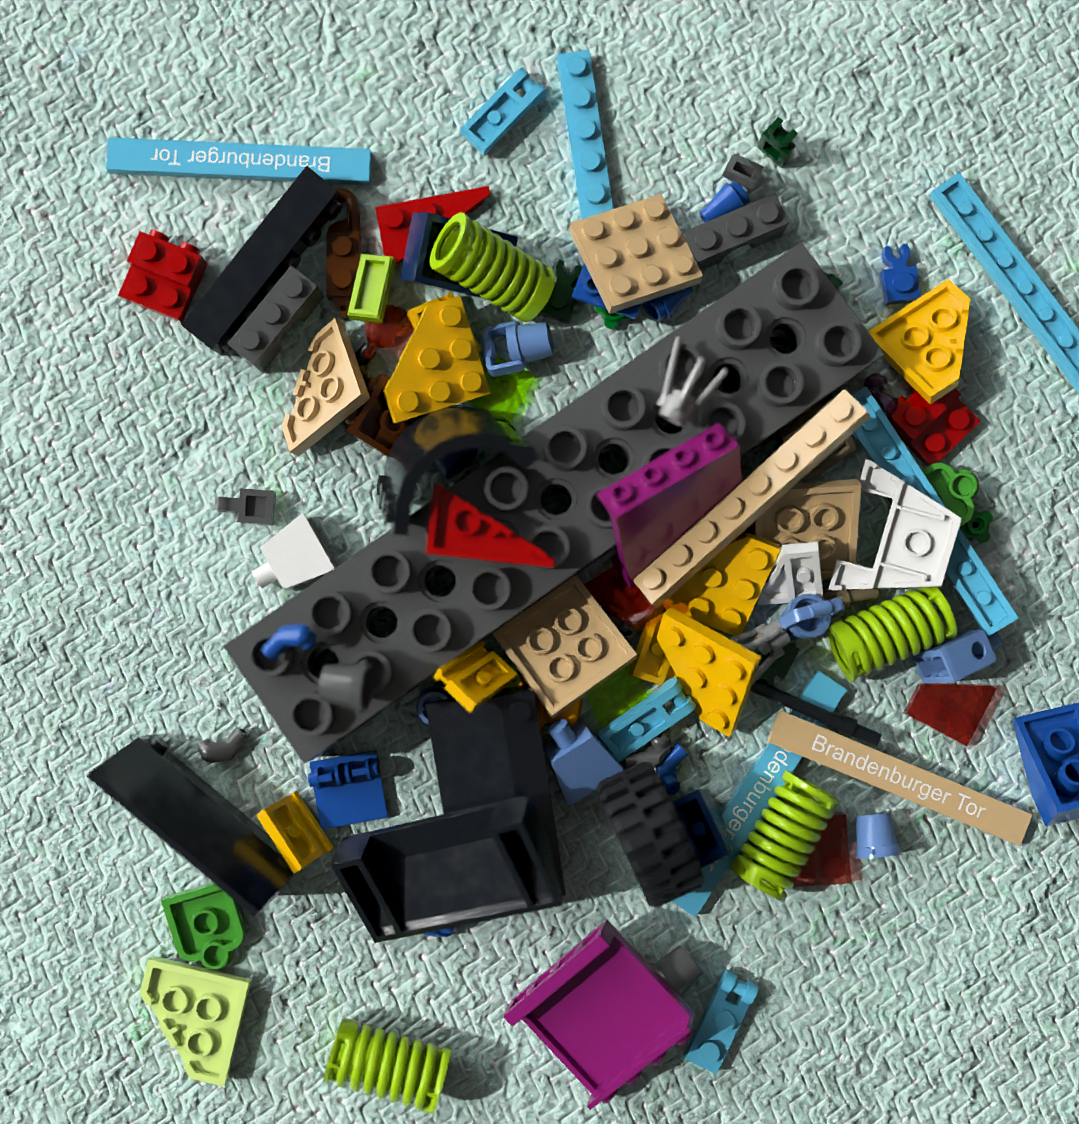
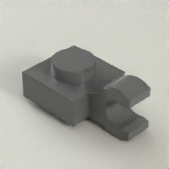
M240 488L239 498L215 496L214 510L223 513H238L237 522L273 526L276 492Z

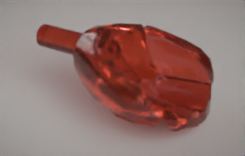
M387 304L383 323L365 322L366 338L370 344L364 353L366 358H372L377 348H394L401 345L413 334L414 328L405 309Z

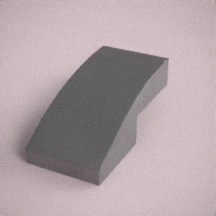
M734 153L722 177L753 191L764 166Z

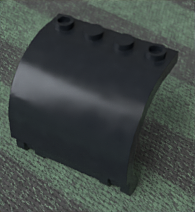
M455 406L427 413L413 421L400 433L387 456L384 475H378L377 495H379V504H382V513H385V522L390 523L393 535L408 536L412 498L417 484L434 463L450 453L467 448L503 450L518 465L528 467L536 459L535 450L525 439L520 438L516 434L515 428L507 419L493 417L487 409Z

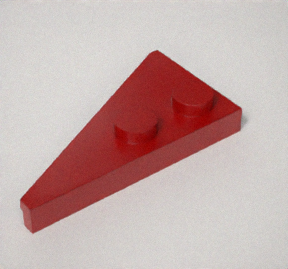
M489 186L375 207L384 256L394 258L396 261L395 269L404 260L412 213L428 212L451 219L458 213L466 214L470 210L473 212L483 205L484 200L490 197Z
M434 483L426 554L545 568L554 567V558L519 537L490 516L485 515L473 505L454 495L442 485Z

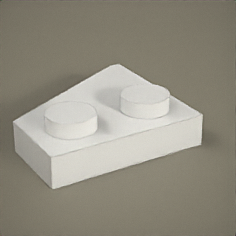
M818 542L785 544L781 546L759 595L757 605L790 603L792 599L801 594H813L824 600Z

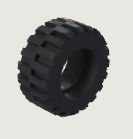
M641 762L601 780L596 789L649 907L658 908L700 889L705 882L700 864L677 812L652 764Z

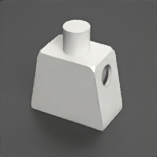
M302 513L262 545L261 551L267 563L253 570L252 574L261 588L278 580L283 589L290 591L317 581L337 567V564L311 518Z

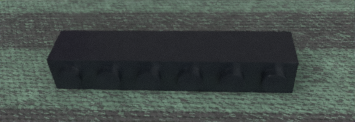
M306 165L180 325L221 356L225 351H230L232 348L227 343L288 268L291 265L294 268L298 267L301 262L300 256L308 246L312 247L318 242L322 235L321 230L329 220L333 221L340 214L343 208L342 203L345 200L339 191Z

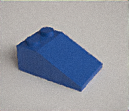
M1079 703L1015 717L1012 721L1031 796L1045 826L1079 819Z

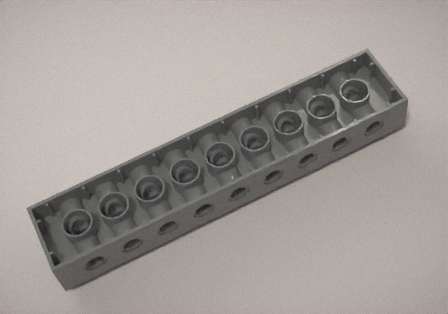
M800 242L521 437L536 452V459L532 465L522 467L504 451H501L447 489L554 558L553 568L426 554L431 500L410 515L408 536L393 535L392 530H388L223 647L301 761L305 764L327 752L429 680L441 666L481 640L487 639L493 632L617 547L610 513L597 497V493L717 423L739 444L740 459H742L776 435L777 431L861 375L880 359L884 353L805 245ZM679 336L682 338V343L670 392L671 395L674 389L682 391L698 359L701 357L705 359V363L689 394L694 398L692 405L713 381V377H716L723 369L728 370L727 377L734 381L736 390L733 394H725L716 389L698 410L693 422L687 420L685 426L681 427L680 432L667 434L662 432L656 424V417L659 416L658 413L661 409L657 402L663 391L674 341ZM779 337L786 340L790 346V353L782 354L777 352L772 347L770 338ZM606 453H617L624 458L626 469L619 474H608L601 469L598 459ZM552 491L563 492L571 502L570 508L561 515L547 513L541 505V501L546 494ZM441 569L453 571L456 577L454 590L444 597H436L429 588V581L432 575ZM390 608L396 614L397 627L392 635L383 638L375 632L373 623L376 615L381 610ZM305 624L310 627V631L316 634L317 640L312 648L304 650L301 646H288L275 662L261 651L277 630L284 625ZM328 648L333 650L339 659V664H357L365 659L373 666V694L370 705L365 712L362 711L361 714H356L349 707L320 700L319 680L321 673L317 667V660L324 650Z

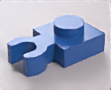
M907 243L902 244L899 248V258L892 256L890 246H886L882 250L881 259L889 268L882 270L880 273L884 305L914 302L921 297L916 265L906 266V260L910 255Z

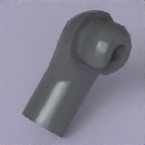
M236 726L226 741L203 740L198 746V752L201 758L208 763L229 761L236 756L250 735L244 729Z
M662 732L653 738L646 751L633 752L626 757L627 768L641 762L651 763L654 768L658 767L671 751L672 743L669 740L668 734Z

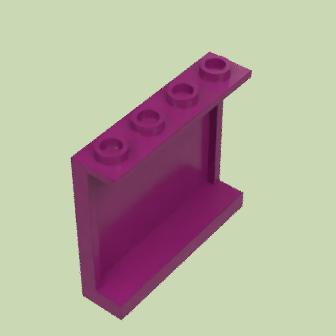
M719 423L597 493V497L610 513L618 554L611 558L612 565L630 588L636 586L633 579L742 482L739 444Z
M606 919L511 1000L503 1018L512 1027L521 1019L591 1093L587 1107L591 1110L600 1102L603 1104L608 1103L616 1095L618 1088L624 1083L628 1085L634 1083L647 1065L650 1063L652 1065L658 1064L665 1057L668 1049L675 1043L678 1046L685 1043L693 1033L692 1025L695 1012Z

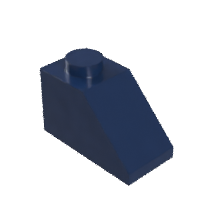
M697 789L672 802L701 869L732 854L724 820L709 789Z

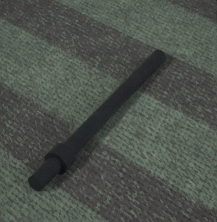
M759 680L750 688V692L835 728L836 733L847 738L853 736L874 746H877L880 742L881 733L858 724L857 719L846 714L839 716Z

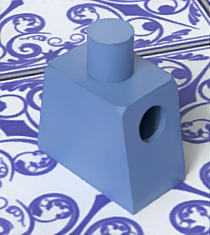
M982 629L961 631L957 633L955 639H945L941 645H933L929 650L921 649L919 654L911 656L924 684L957 682L994 663L996 656L993 650L1002 646V640L998 632L986 636Z
M559 719L550 725L548 731L553 739L543 746V750L556 783L568 806L595 791L601 780L623 771L622 766L613 753L585 722H579L575 726L570 727L565 719Z

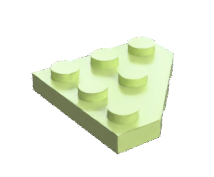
M151 956L146 965L140 990L141 997L146 1005L151 1006L160 1021L158 1025L172 1048H176L185 1063L183 1067L189 1078L224 1087L228 1082L252 979Z

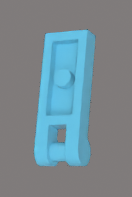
M523 67L519 68L460 128V135L485 156L534 105H537L544 98L547 89L541 83H534L530 79V73ZM522 89L526 94L521 98L516 93L517 90Z
M671 678L664 682L659 690L598 731L600 738L619 762L695 709V702L689 695L685 696L682 692L683 686L677 678ZM672 700L674 703L673 707L666 710L663 705Z
M727 969L723 972L684 1053L685 1059L717 1075L740 1024L757 995V984L749 980L743 982L737 979V974ZM730 991L739 995L736 1002L726 998Z

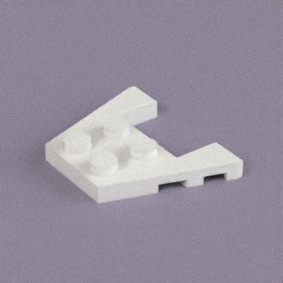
M866 459L859 481L861 483V491L893 499L873 568L837 559L828 589L942 586L962 518L878 466L873 461Z

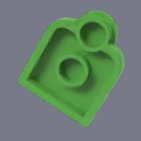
M934 463L922 469V472L945 507L962 518L959 527L967 523L974 513L972 499L979 490L977 477L965 469L954 471L945 463ZM887 497L890 504H892L893 499Z
M213 882L164 896L161 904L179 956L190 962L201 960L209 969L219 970L228 966L234 957L235 949L241 944L246 934V926L239 904Z

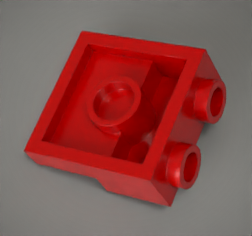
M151 229L149 234L139 231L127 259L131 266L118 296L125 301L182 323L208 263L199 255L201 250L189 243L181 242L179 247L169 243L170 238L157 230Z
M956 388L931 405L915 390L907 398L901 395L887 408L890 412L887 419L901 440L926 466L938 463L981 422L959 399L962 394Z

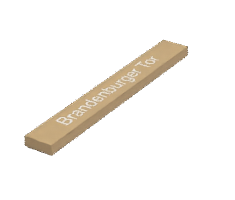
M781 710L778 711L767 738V742L1018 846L1022 844L1033 815Z

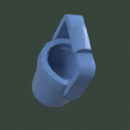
M518 321L489 326L483 331L484 341L481 344L483 363L486 364L489 374L493 377L523 371L527 364L554 355L552 334L547 322L521 325ZM506 335L512 362L495 365V344L492 338Z
M801 594L790 601L780 615L778 622L786 630L791 640L813 639L823 634L830 625L831 617L844 611L845 607L841 597L823 601L819 596L813 594Z

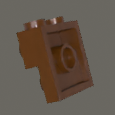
M379 374L376 379L371 376L365 383L370 399L344 419L343 422L348 424L344 430L346 433L387 457L400 433L423 415L394 424L383 392L390 377L385 374Z

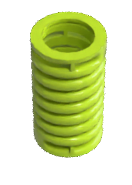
M465 213L454 215L445 224L433 245L430 255L431 268L452 281H458L462 287L469 288L472 293L480 294L481 298L490 300L491 304L500 306L503 311L508 312L522 322L530 321L536 317L552 294L556 279L554 270L541 261L534 259L530 254L524 253L519 247L513 246L511 242L503 240L500 235L492 233L487 227H481L479 222L471 220L472 218L468 217Z
M936 586L918 587L917 590H908L904 595L894 596L892 600H885L880 605L869 607L868 611L861 610L856 616H847L844 622L835 621L829 625L825 634L830 650L840 670L850 682H854L859 675H870L872 668L880 671L884 668L885 664L892 666L896 663L897 659L906 660L909 654L917 655L921 649L929 650L933 645H941L945 639H955L957 636V626L952 610L944 595ZM933 603L941 610L946 622V628L943 626L938 612L932 605Z
M787 769L782 775V780L785 782L784 785L776 786L774 792L792 806L775 797H770L767 803L788 819L767 808L761 812V816L782 831L762 820H757L754 824L755 829L780 845L766 839L755 831H751L748 834L749 841L766 850L775 858L767 855L750 843H744L741 847L744 855H737L730 866L731 870L743 880L780 901H785L787 894L784 889H791L793 887L794 880L792 877L800 875L802 871L800 865H805L808 861L807 854L814 851L815 845L813 842H818L822 836L819 830L827 828L828 821L826 819H832L835 808L841 803L833 795ZM752 859L758 861L759 863L763 864V865L766 866L767 868H765V867H763V866H761V865H759V864H757V863H755V862H752Z
M343 1017L328 1059L323 1082L330 1083L334 1081L338 1087L343 1088L350 1081L352 1091L358 1092L363 1087L365 1095L371 1096L376 1090V1095L379 1099L383 1100L389 1094L390 1101L395 1104L400 1101L403 1095L402 1102L405 1107H411L414 1103L416 1110L434 1115L452 1049L443 1047L437 1050L434 1043H428L423 1049V1042L420 1039H415L410 1046V1038L407 1035H402L397 1043L398 1037L396 1032L393 1031L389 1032L384 1040L385 1032L383 1028H376L370 1040L371 1025L364 1024L358 1035V1022Z

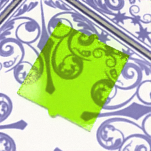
M481 355L480 361L491 394L466 402L480 409H487L494 417L505 418L511 424L521 404L526 403L525 397L536 376L523 370L493 377L489 374ZM496 355L495 365L509 362Z
M632 662L587 694L600 729L648 697L642 680L628 674Z

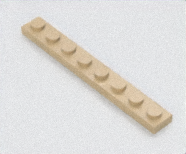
M845 389L633 579L649 602L656 608L665 602L871 418L868 411Z

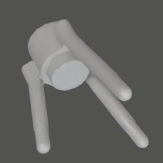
M678 336L674 341L663 391L657 405L661 407L658 413L659 416L673 424L684 427L687 420L693 422L698 410L728 375V370L723 369L692 405L694 398L689 394L705 363V359L701 357L698 359L682 391L674 389L671 395L670 392L682 343V338Z
M776 620L766 626L761 624L751 631L730 638V640L737 644L753 638L751 643L744 646L746 649L752 651L758 648L763 655L770 654L757 668L752 685L775 660L785 654L782 648L790 643L786 630Z

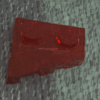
M918 684L903 714L963 746H968L997 688L975 685Z

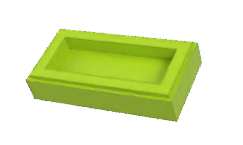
M361 254L347 313L350 320L383 323L396 265L393 257Z

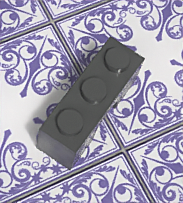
M773 193L683 232L682 235L702 271L722 262L726 255L742 246L750 244L753 249L781 237L789 221L776 193Z
M291 265L227 344L238 355L263 373L283 349L281 340L287 329L299 319L305 322L323 300L324 295L315 283Z

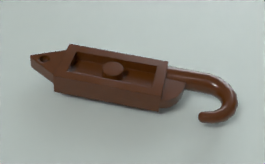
M338 188L337 190L347 204V220L333 223L326 232V297L328 300L333 301L342 318L346 320L361 257L360 205L352 192L347 189ZM344 307L347 308L346 311H344V312L341 311L342 308H344Z

